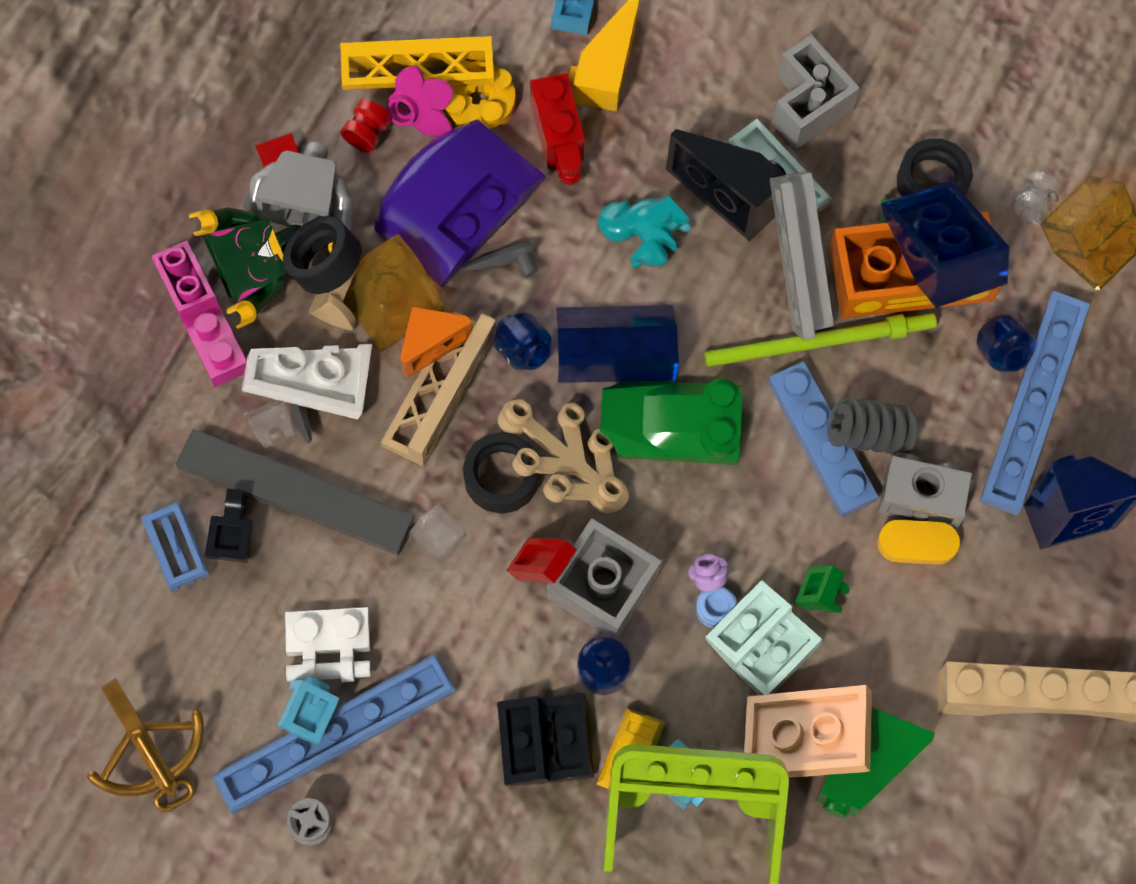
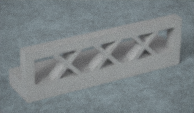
M804 171L769 179L792 331L803 340L815 338L814 330L833 327L834 323L812 173Z

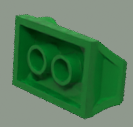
M723 378L715 379L709 383L622 380L615 385L602 388L600 433L613 444L618 453V458L737 465L741 439V385H736L731 380Z

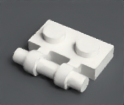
M368 607L285 612L287 656L303 655L301 665H286L287 682L295 680L306 681L307 676L318 680L341 679V683L354 682L355 678L371 677L370 660L354 661V652L370 651ZM340 653V662L317 663L318 654Z

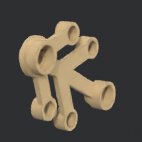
M516 399L504 405L498 415L500 428L505 433L517 436L526 433L553 456L539 457L534 450L523 448L518 451L512 462L514 470L522 476H530L533 473L555 474L548 479L543 488L547 499L556 503L562 502L564 499L590 501L597 511L605 514L617 512L626 505L629 498L628 489L620 479L614 476L610 456L613 444L600 433V429L595 430L588 440V448L595 456L596 471L586 463L579 427L585 415L579 405L567 403L557 416L558 423L563 427L565 445L533 419L532 409L524 400ZM567 414L572 415L575 420L570 419ZM597 439L602 440L605 445H601ZM521 459H526L531 465H526ZM563 475H575L585 484H571ZM552 485L560 487L562 492L555 490Z

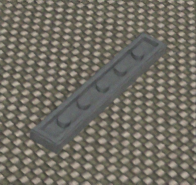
M192 429L175 463L178 469L229 489L243 490L246 496L397 556L414 521L413 515L195 429Z

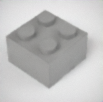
M591 518L573 545L577 551L555 584H547V599L614 641H617L659 576L662 561Z

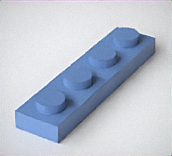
M803 361L770 376L767 383L840 518L876 502L878 495L854 451L845 446H832L829 442L827 423L831 410L805 362Z

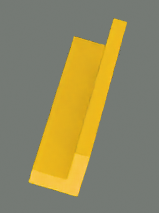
M492 36L340 43L343 90L396 88L395 79L397 76H393L388 70H400L415 65L421 70L424 80L437 78L448 82L450 85L494 83ZM464 61L485 62L486 72L470 73L461 64ZM448 67L442 74H431L425 69ZM371 71L366 77L350 78V72Z

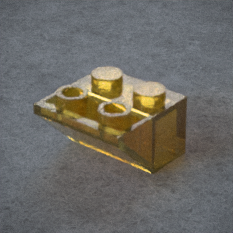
M1089 176L1040 223L1053 253L1094 289L1101 290L1136 256V209L1124 183L1121 181Z

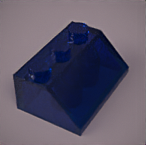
M673 305L556 307L558 383L676 380L679 354L677 323Z
M1075 455L1066 456L1051 464L1052 467L1048 473L1042 477V481L1033 489L1032 495L1024 504L1041 550L1116 529L1136 506V478L1092 456L1078 460Z

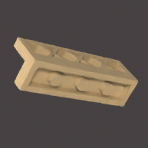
M454 311V313H453V314H457V315H462V314H460V313H458V312H456V311ZM481 314L478 321L470 319L472 322V332L464 346L451 351L421 370L383 437L381 447L424 467L496 337L495 319ZM453 359L454 364L445 380L437 382L433 372L436 364ZM430 377L432 383L425 385L428 378ZM435 391L436 396L428 411L418 415L415 406L418 396ZM412 410L413 417L407 418L409 412ZM417 425L418 429L408 447L394 441L400 429Z

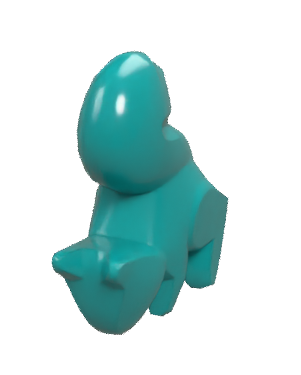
M666 195L660 199H643L633 206L626 200L621 202L613 201L602 208L597 220L598 228L607 240L625 242L636 235L642 241V244L630 258L633 268L640 266L660 267L665 265L668 261V255L664 247L674 252L678 250L677 242L672 237V233L677 229L685 233L692 230L688 224L690 222L689 217L670 196Z

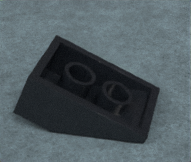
M675 129L670 135L666 170L749 242L775 218L769 178L786 175L785 170L779 163L774 160L769 161L759 152Z

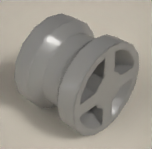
M311 798L302 799L293 804L288 811L286 820L288 829L296 841L306 846H315L324 842L330 835L333 825L331 815L324 804L317 799Z

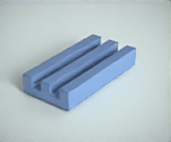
M180 502L141 517L171 592L179 590V587L186 584L189 586L194 584V580L199 578L203 580L210 577ZM176 514L197 566L194 570H189L168 516ZM161 520L182 575L174 577L153 524L155 521Z

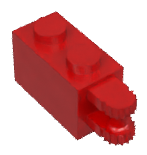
M563 73L530 80V104L547 168L556 166L560 182H563L564 185H577L581 178L580 167H582V161H584L585 138L568 74Z

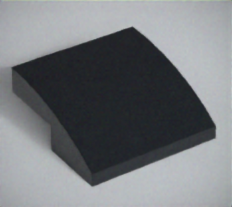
M580 692L542 699L538 696L497 702L504 785H534L594 778L585 694Z

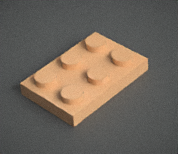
M867 685L747 696L744 753L776 756L785 764L789 778L870 772L872 691Z

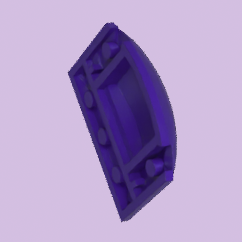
M479 120L453 128L419 150L392 181L382 200L378 221H375V231L441 288L448 283L546 179L542 172Z

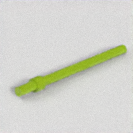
M934 313L906 318L903 314L886 317V321L818 332L815 333V338L806 340L799 336L706 351L704 352V362L706 367L887 336L890 340L905 338L907 333L934 329L937 327Z

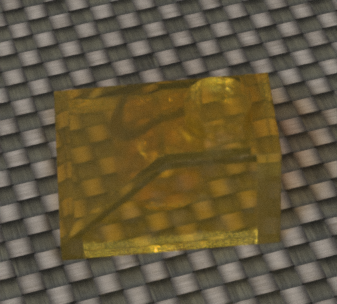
M399 234L393 236L363 257L355 270L343 303L351 310L358 323L381 353L405 338L412 307L440 312L445 311V307L421 262Z

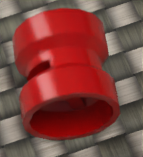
M360 99L353 110V120L346 121L340 134L354 148L370 153L379 142L378 134L387 129L392 119L390 114L379 104L371 100Z

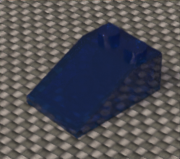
M953 181L881 203V210L916 284L935 308L1008 284L1010 246Z

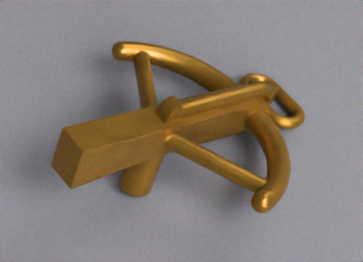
M117 678L103 685L101 689L125 728L126 733L101 775L95 771H90L87 775L88 780L101 790L118 796H141L160 789L154 796V804L161 812H170L189 801L195 792L194 785L186 778H177L192 765L201 749L204 737L202 712L199 710L193 711V721L142 722ZM193 730V734L184 756L175 765L168 768L147 731ZM132 740L153 778L143 783L132 785L109 781L108 778ZM181 784L187 786L188 793L168 806L161 804L160 798L162 795L167 793L175 798V788Z

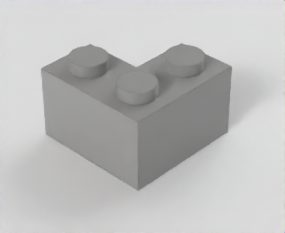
M812 34L782 54L777 77L790 92L776 102L772 124L788 143L797 150L854 110L860 87Z

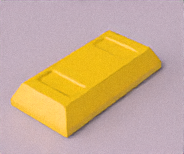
M627 707L596 785L609 789L612 761L616 752L622 747L631 744L657 746L666 722Z

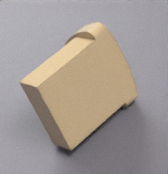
M353 275L337 289L329 293L315 295L308 313L330 325L352 331L357 320L351 310L343 303Z

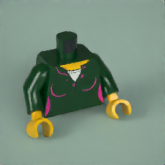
M230 207L212 211L205 209L190 213L189 218L197 217L201 221V229L193 232L194 236L202 235L230 303H237L227 308V314L234 311L240 314L241 323L236 325L237 329L254 322L257 314L270 305L284 285L283 274L287 273V271L284 269L283 255L287 243L297 229L293 225L274 233L268 219L260 220L254 212Z

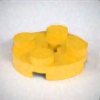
M464 61L461 64L470 73L486 72L485 62ZM493 64L494 83L451 85L454 88V95L448 106L443 109V112L450 119L454 128L479 120L491 130L498 127L501 123L504 126L511 119L515 110L516 94L512 77L507 70ZM475 92H482L488 99H482L479 104H473L470 95Z

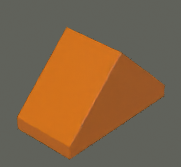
M412 307L400 356L402 371L408 379L463 345L472 332V322L470 319L463 315Z

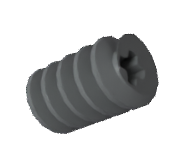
M851 397L842 398L834 405L827 423V435L832 446H845L850 449L858 447L860 450L868 451L871 449L874 452L881 453L885 451V453L895 454L899 451L909 453L917 441L919 432L918 417L910 406L864 399L857 400Z

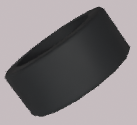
M928 138L915 143L905 152L896 176L897 190L900 195L918 194L923 201V214H945L953 211L963 202L973 178L972 164L966 152L955 143L944 139ZM924 160H936L944 163L953 170L957 180L956 185L950 192L944 194H933L925 191L915 183L912 177L914 166Z
M331 216L315 218L302 225L290 238L283 255L284 269L306 292L316 295L329 293L342 286L358 267L362 253L360 241L338 218ZM332 242H336L328 258L321 264L308 269L311 260L319 250Z
M500 432L486 435L472 445L465 456L463 476L466 492L475 504L486 511L504 514L517 511L530 502L537 492L540 473L525 476L524 482L519 489L503 495L490 493L485 490L479 482L477 474L480 463L488 455L505 452L516 456L518 451L523 448L532 449L528 442L517 435ZM521 459L526 465H531L526 459Z

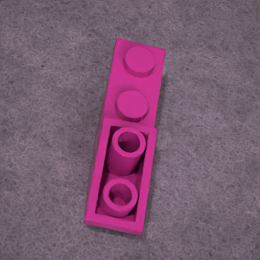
M186 240L152 255L153 262L214 388L243 375L247 360L188 241Z

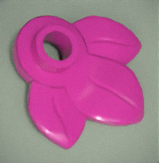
M417 65L403 69L395 79L396 91L390 95L387 101V112L390 114L392 122L398 126L413 125L422 134L428 136L442 135L453 129L451 122L442 110L451 102L454 88L442 79L431 78L424 80V76ZM402 102L408 105L410 110L404 108Z

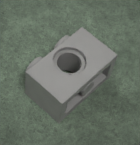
M902 454L898 457L892 456L885 469L877 513L913 521L943 522L957 530L965 516L972 473L961 471L959 466L951 463H940L938 465L924 463L919 457L914 455ZM916 484H928L933 489L934 495L926 496L921 494L917 490Z

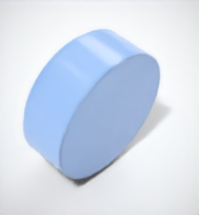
M723 586L714 591H702L698 596L695 608L698 619L705 626L714 628L737 605L736 597L729 589Z

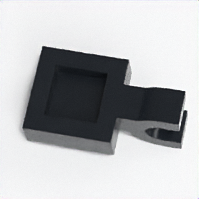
M227 488L223 517L211 516L205 550L207 559L248 563L254 523L252 520L242 519L248 497L244 496L243 490Z

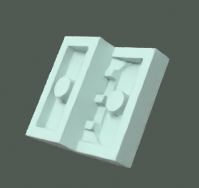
M762 580L705 637L706 641L758 695L774 694L822 644V638L792 613V606Z

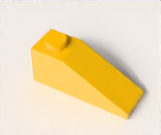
M628 0L583 49L578 66L571 65L568 78L573 89L575 104L617 112L637 24L640 0Z

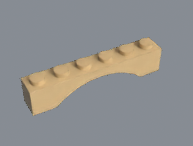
M947 661L938 672V714L984 716L1011 713H1062L1107 717L1136 723V673Z

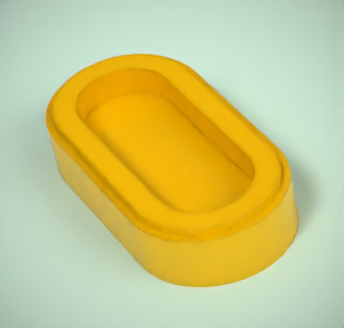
M893 520L882 527L877 537V547L881 555L892 562L941 565L948 563L954 558L960 547V538L957 531L947 523Z

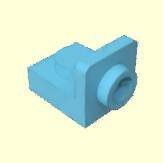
M307 676L306 681L295 680L291 682L289 689L293 693L277 727L313 745H319L340 698L328 693L330 689L328 684Z

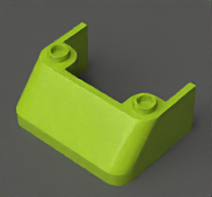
M639 744L622 747L616 752L612 761L604 841V872H613L618 807H639L649 799L651 794L738 800L739 807L748 816L769 819L765 858L769 884H779L789 777L785 764L776 756L768 754Z

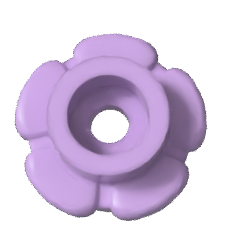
M702 555L695 560V566L689 568V577L694 579L695 586L699 590L714 591L724 586L727 581L728 564L723 558L716 555Z

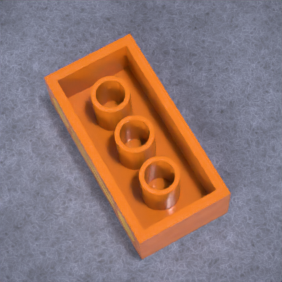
M988 211L836 228L833 231L828 247L841 319L992 302L1004 283Z

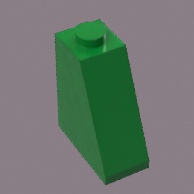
M872 707L870 772L825 775L815 801L824 804L822 809L833 816L846 819L847 815L855 817L933 741L935 733Z

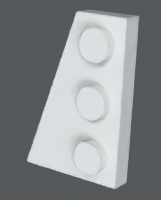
M360 344L357 348L339 349L338 345L324 346L322 350H301L298 347L251 349L247 357L241 391L358 420L363 411L372 344Z

